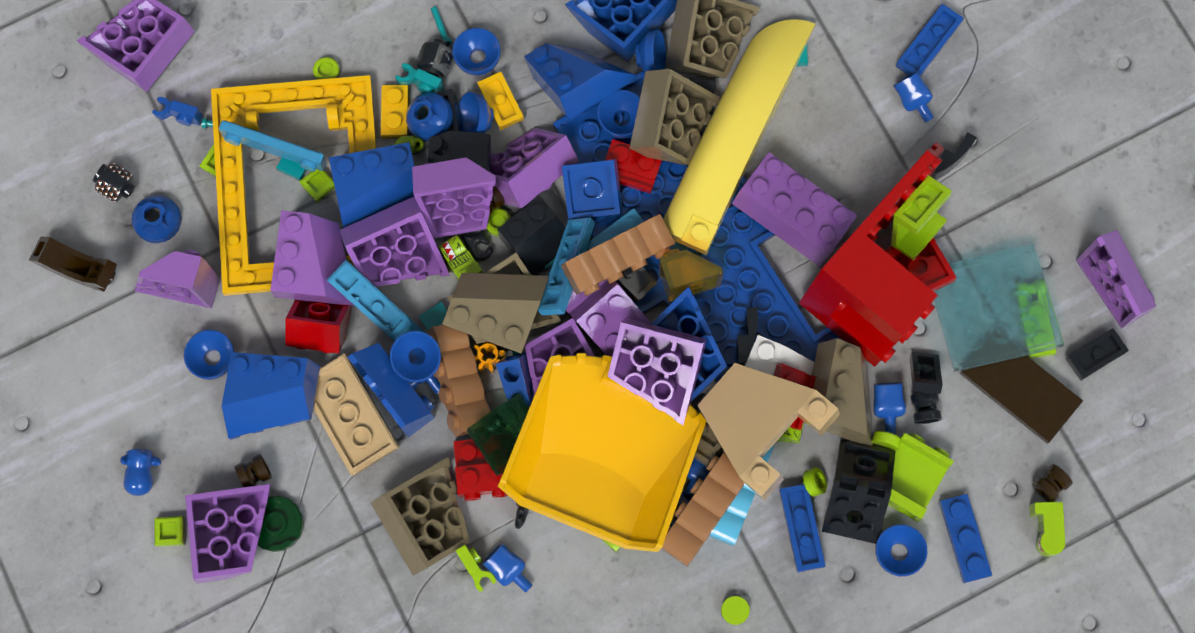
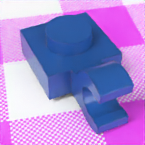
M164 97L157 98L159 104L165 105V108L162 111H152L156 118L163 120L174 116L175 120L182 125L191 126L192 123L201 126L204 116L198 107L174 100L171 102Z

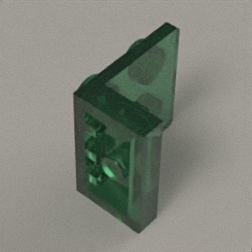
M520 394L498 405L467 428V432L497 476L504 472L529 410Z

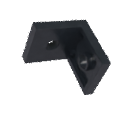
M840 440L834 482L822 525V532L876 544L892 492L896 451ZM852 510H857L861 512L862 515L852 516L848 512Z

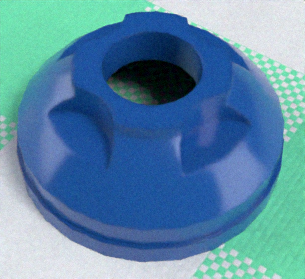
M471 28L462 32L456 38L452 53L454 61L463 72L479 76L490 72L496 67L500 59L501 49L497 37L492 32L483 28ZM475 51H482L486 57L483 62L474 63L470 59L471 54Z
M650 30L644 35L642 41H639V44L636 45V63L638 68H641L644 72L662 70L666 67V45L661 30Z
M617 90L601 100L597 111L598 122L601 128L608 135L615 138L631 137L640 97L628 90ZM618 113H626L630 117V121L628 124L620 126L615 123L614 117Z
M431 92L417 96L410 103L406 113V123L410 132L424 141H429V138L447 132L453 119V111L449 101L445 97ZM427 106L429 109L428 116L423 120H419L417 117L419 108Z
M475 92L465 93L458 105L462 131L486 133L491 128L492 119L494 118L493 109L490 108L488 102L481 94Z
M152 195L142 199L132 213V225L135 232L140 238L150 243H163L170 240L176 235L181 226L182 216L179 207L174 201L162 195ZM151 208L160 210V217L154 222L146 220V213Z
M201 331L190 338L186 344L184 362L188 370L198 378L205 380L218 379L228 372L231 352H234V347L228 337L219 331ZM210 351H218L220 353V361L213 366L206 364V355Z
M421 331L407 332L398 337L392 345L390 351L391 366L396 374L404 380L410 382L424 381L433 376L440 366V347L436 340L427 333ZM415 348L422 349L426 355L425 361L420 365L413 364L409 358L410 352Z
M894 525L887 528L881 533L875 546L878 563L886 572L894 576L906 577L913 575L923 567L927 559L926 541L922 534L911 526ZM895 544H901L907 550V556L902 561L895 560L891 555V548Z

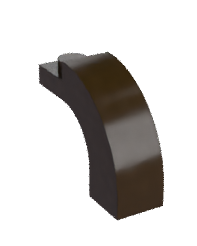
M41 236L29 258V261L57 275L105 292L116 274V263L108 259L86 255L51 237Z

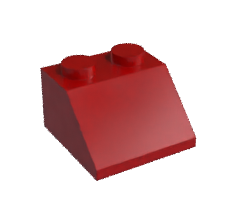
M295 300L285 318V346L295 347L300 350L310 349L324 353L339 354L346 340L352 306Z

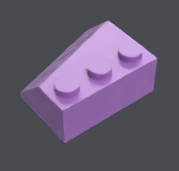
M133 0L119 10V15L107 23L103 21L96 26L98 30L88 37L82 36L77 42L109 68L147 92L195 31L183 16L158 0Z
M534 128L508 143L506 151L497 154L491 153L490 173L496 177L495 187L502 193L505 204L523 208L542 191L549 189L555 180L563 176L562 165L576 164L579 160L566 135Z
M468 158L425 163L412 167L413 195L433 238L485 230L487 228L490 201H492L493 186H495L496 182L494 174Z
M415 197L339 230L355 268L376 287L397 284L400 280L415 278L416 281L426 279V276L431 275L450 276Z
M281 210L270 290L275 298L355 306L327 281V278L346 259L339 231V223L309 213Z
M1118 230L1097 237L1076 260L1121 329L1156 307L1154 296L1146 287Z
M185 249L184 253L173 251L140 271L135 292L212 309L220 277L216 274L214 268L208 265V261L201 257L199 252Z
M574 318L525 345L534 395L551 356H575L577 353L595 356Z
M625 318L620 323L608 377L635 395L644 398L658 410L667 413L681 425H684L707 339Z
M271 484L185 495L193 580L197 584L226 580L252 572Z

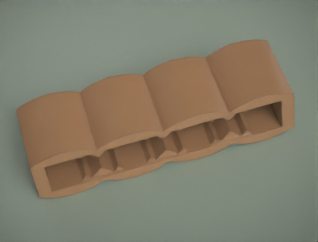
M659 214L568 260L561 267L575 294L578 295L584 292L585 296H588L600 289L599 283L608 280L609 284L624 277L622 271L631 267L634 272L648 264L645 259L654 255L657 260L671 252L669 247L674 245L675 241Z
M444 325L431 327L425 333L432 336L440 347L441 363L434 377L438 379L441 386L439 390L440 400L448 410L447 425L449 429L453 431L455 437L490 428L493 426L492 416L485 400L481 379L477 373L476 361L469 345L468 334Z
M723 453L720 458L716 455L706 468L710 471L706 479L703 481L699 478L691 489L690 493L694 496L687 504L683 501L674 514L678 519L672 527L669 526L661 550L686 567L689 566L745 485L726 453Z

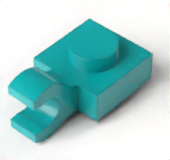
M407 63L402 64V69L409 73L408 76H395L398 84L410 85L414 83L417 90L421 93H438L444 90L441 78L419 68L415 70Z

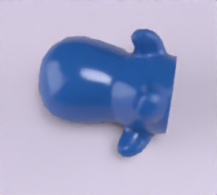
M129 450L126 452V455L120 458V462L123 465H127L123 482L124 489L133 496H142L147 494L153 486L150 467L159 466L161 460L153 456L151 450Z

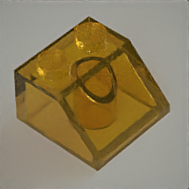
M673 249L665 252L663 257L659 258V275L668 302L674 301L688 287H690L693 295L721 287L722 267L688 250L679 252V249Z

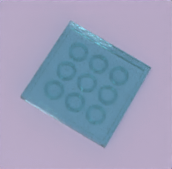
M1034 244L949 263L957 277L956 281L934 291L938 295L934 300V304L954 372L1064 347V341Z

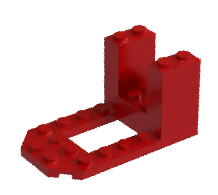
M935 142L931 148L927 149L824 265L799 302L800 305L843 341L860 347L864 358L874 367L881 360L886 364L896 352L892 347L898 341L903 344L905 340H908L918 328L914 324L917 319L921 317L925 320L935 308L932 302L938 295L878 246L875 240L879 237L876 234L880 229L883 228L885 230L894 220L893 215L927 176H931L935 172V169L943 161L939 156L945 148L938 142Z

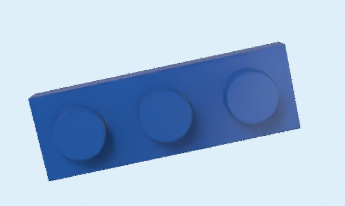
M942 3L898 60L895 67L907 75L918 71L919 75L922 76L961 25L964 18Z
M805 485L779 489L797 573L825 568L811 498Z
M968 494L939 501L963 584L991 577L992 572Z

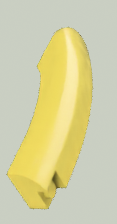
M797 19L776 22L761 30L749 43L704 131L663 218L674 241L707 255L750 161L777 110L798 61L814 30L815 23Z

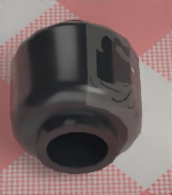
M441 39L425 42L421 46L416 61L417 67L438 78L447 76L454 59L452 50L448 47L449 44Z

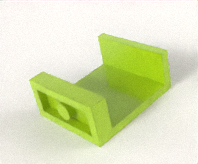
M928 175L894 214L891 246L914 260L946 224L947 219L938 214L937 211L951 196L952 190Z
M904 433L900 437L899 450H893L896 453L892 492L888 506L919 522L926 513V507L946 471L952 466L954 461L949 458V453L938 447L933 449L924 444L925 440L914 433L909 435Z

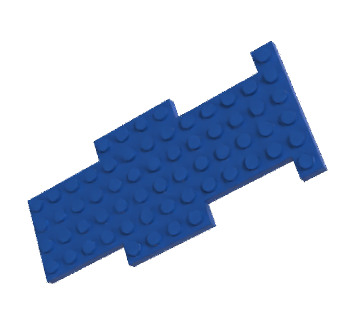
M645 72L638 73L636 75L637 79L619 90H628L640 97ZM601 101L570 120L564 116L553 122L556 132L567 136L579 160L577 164L604 161L612 139L629 145L631 143L632 136L629 138H615L608 135L601 128L597 117L598 106ZM618 113L615 115L614 121L617 125L624 126L629 123L630 117L626 113ZM662 161L651 194L619 184L623 213L593 218L592 220L595 222L591 237H596L633 208L644 222L659 214L663 219L688 165ZM744 176L707 255L675 241V244L669 247L671 251L669 254L657 260L654 255L645 259L648 264L643 268L658 283L637 303L630 297L642 313L645 314L663 302L668 307L690 287L727 364V367L714 380L716 384L734 363L738 364L736 339L738 335H747L746 308L758 307V322L754 343L757 336L760 335L782 344L815 362L819 343L836 338L842 340L829 328L815 334L758 247L776 235L732 204L741 188L747 182Z

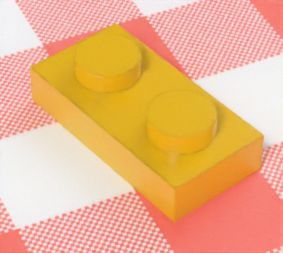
M502 72L477 82L483 97L488 102L490 108L493 109L494 119L500 131L524 120V116Z
M382 85V139H398L401 136H408L409 128L406 123V113L409 107L408 85Z

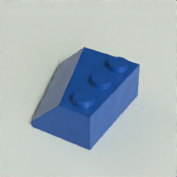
M571 0L565 5L590 35L628 63L635 55L636 45L639 44V41H642L644 35L650 30H658L675 12L677 0Z
M545 43L524 56L533 79L568 120L637 79L635 74L577 48Z
M409 142L329 157L343 228L414 197L412 177L414 162Z
M688 287L651 324L707 339L691 399L692 402L727 367V364L690 287Z
M379 343L348 356V359L408 438L435 418L431 413L434 406L425 395L421 398L414 390L418 387L415 382L404 380L396 374L391 366L390 354L388 355Z
M231 352L222 400V411L228 439L239 438L241 435L263 432L265 429L277 426L283 427L311 420L320 365L308 358Z

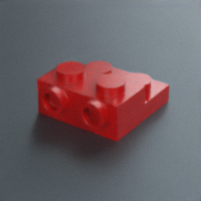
M934 238L914 260L893 246L884 250L932 291H936L956 281L955 273Z
M509 435L453 441L458 496L460 498L464 497V501L480 500L481 495L492 494L493 498L507 497L508 495L498 487V484L511 454Z

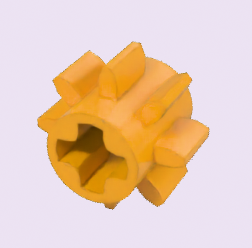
M488 341L484 342L480 347L478 345L474 346L476 352H478V355H475L474 358L476 362H480L479 371L482 372L486 368L490 370L491 374H494L496 363L500 361V357L506 356L505 350L498 351L499 346L488 343ZM493 352L495 358L493 360L488 358L485 361L484 354Z

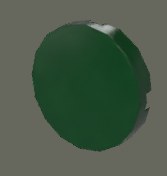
M281 496L268 497L258 541L260 548L271 552L285 551L294 546L301 538L304 529V517L300 508L290 499Z

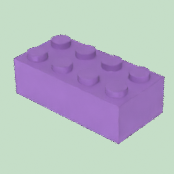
M768 152L732 202L738 209L819 267L832 253L858 216L770 152Z

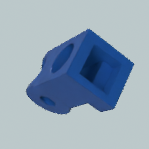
M526 353L504 357L496 363V367L509 406L512 409L530 406L534 398V391Z

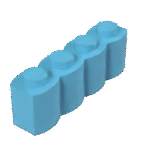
M774 445L762 457L766 462L769 460ZM746 484L735 497L709 537L734 547L755 495V492Z

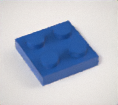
M616 159L562 165L568 219L623 213Z

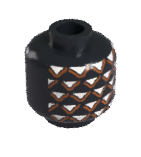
M114 162L108 165L103 164L93 178L95 190L113 202H118L122 197L128 199L135 189V185L132 184L133 174Z

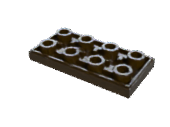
M996 331L992 333L959 373L1047 444L1050 443L1083 402L1081 398Z

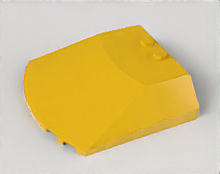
M577 353L575 356H551L498 487L522 507L625 549L659 552L666 538L706 424L705 418L701 412L698 414L689 405L684 425H681L673 417L658 410L644 398L627 390L608 377L612 360L611 356H586V353Z

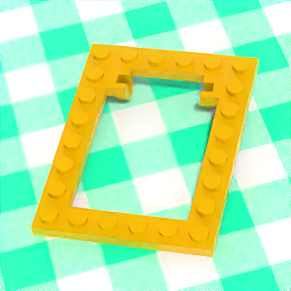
M370 75L211 89L222 293L224 296L271 292L274 262L250 264L243 145L240 143L239 146H235L224 140L219 131L221 122L225 120L260 132L257 122L260 121L259 113L326 108L329 130H348L349 154L376 149ZM350 255L345 256L346 259L354 266V263Z

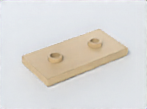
M347 354L340 355L320 368L313 409L350 475L355 476L397 450L400 446L356 369L348 359Z

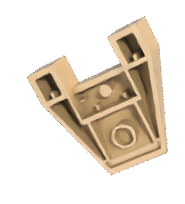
M737 363L732 365L698 404L699 409L740 479L764 501L784 479L762 457L797 417L822 436L840 416L839 409L817 390Z

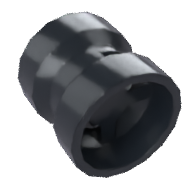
M916 393L910 396L911 404L915 407L913 415L915 424H929L942 420L941 411L937 407L939 401L938 394Z

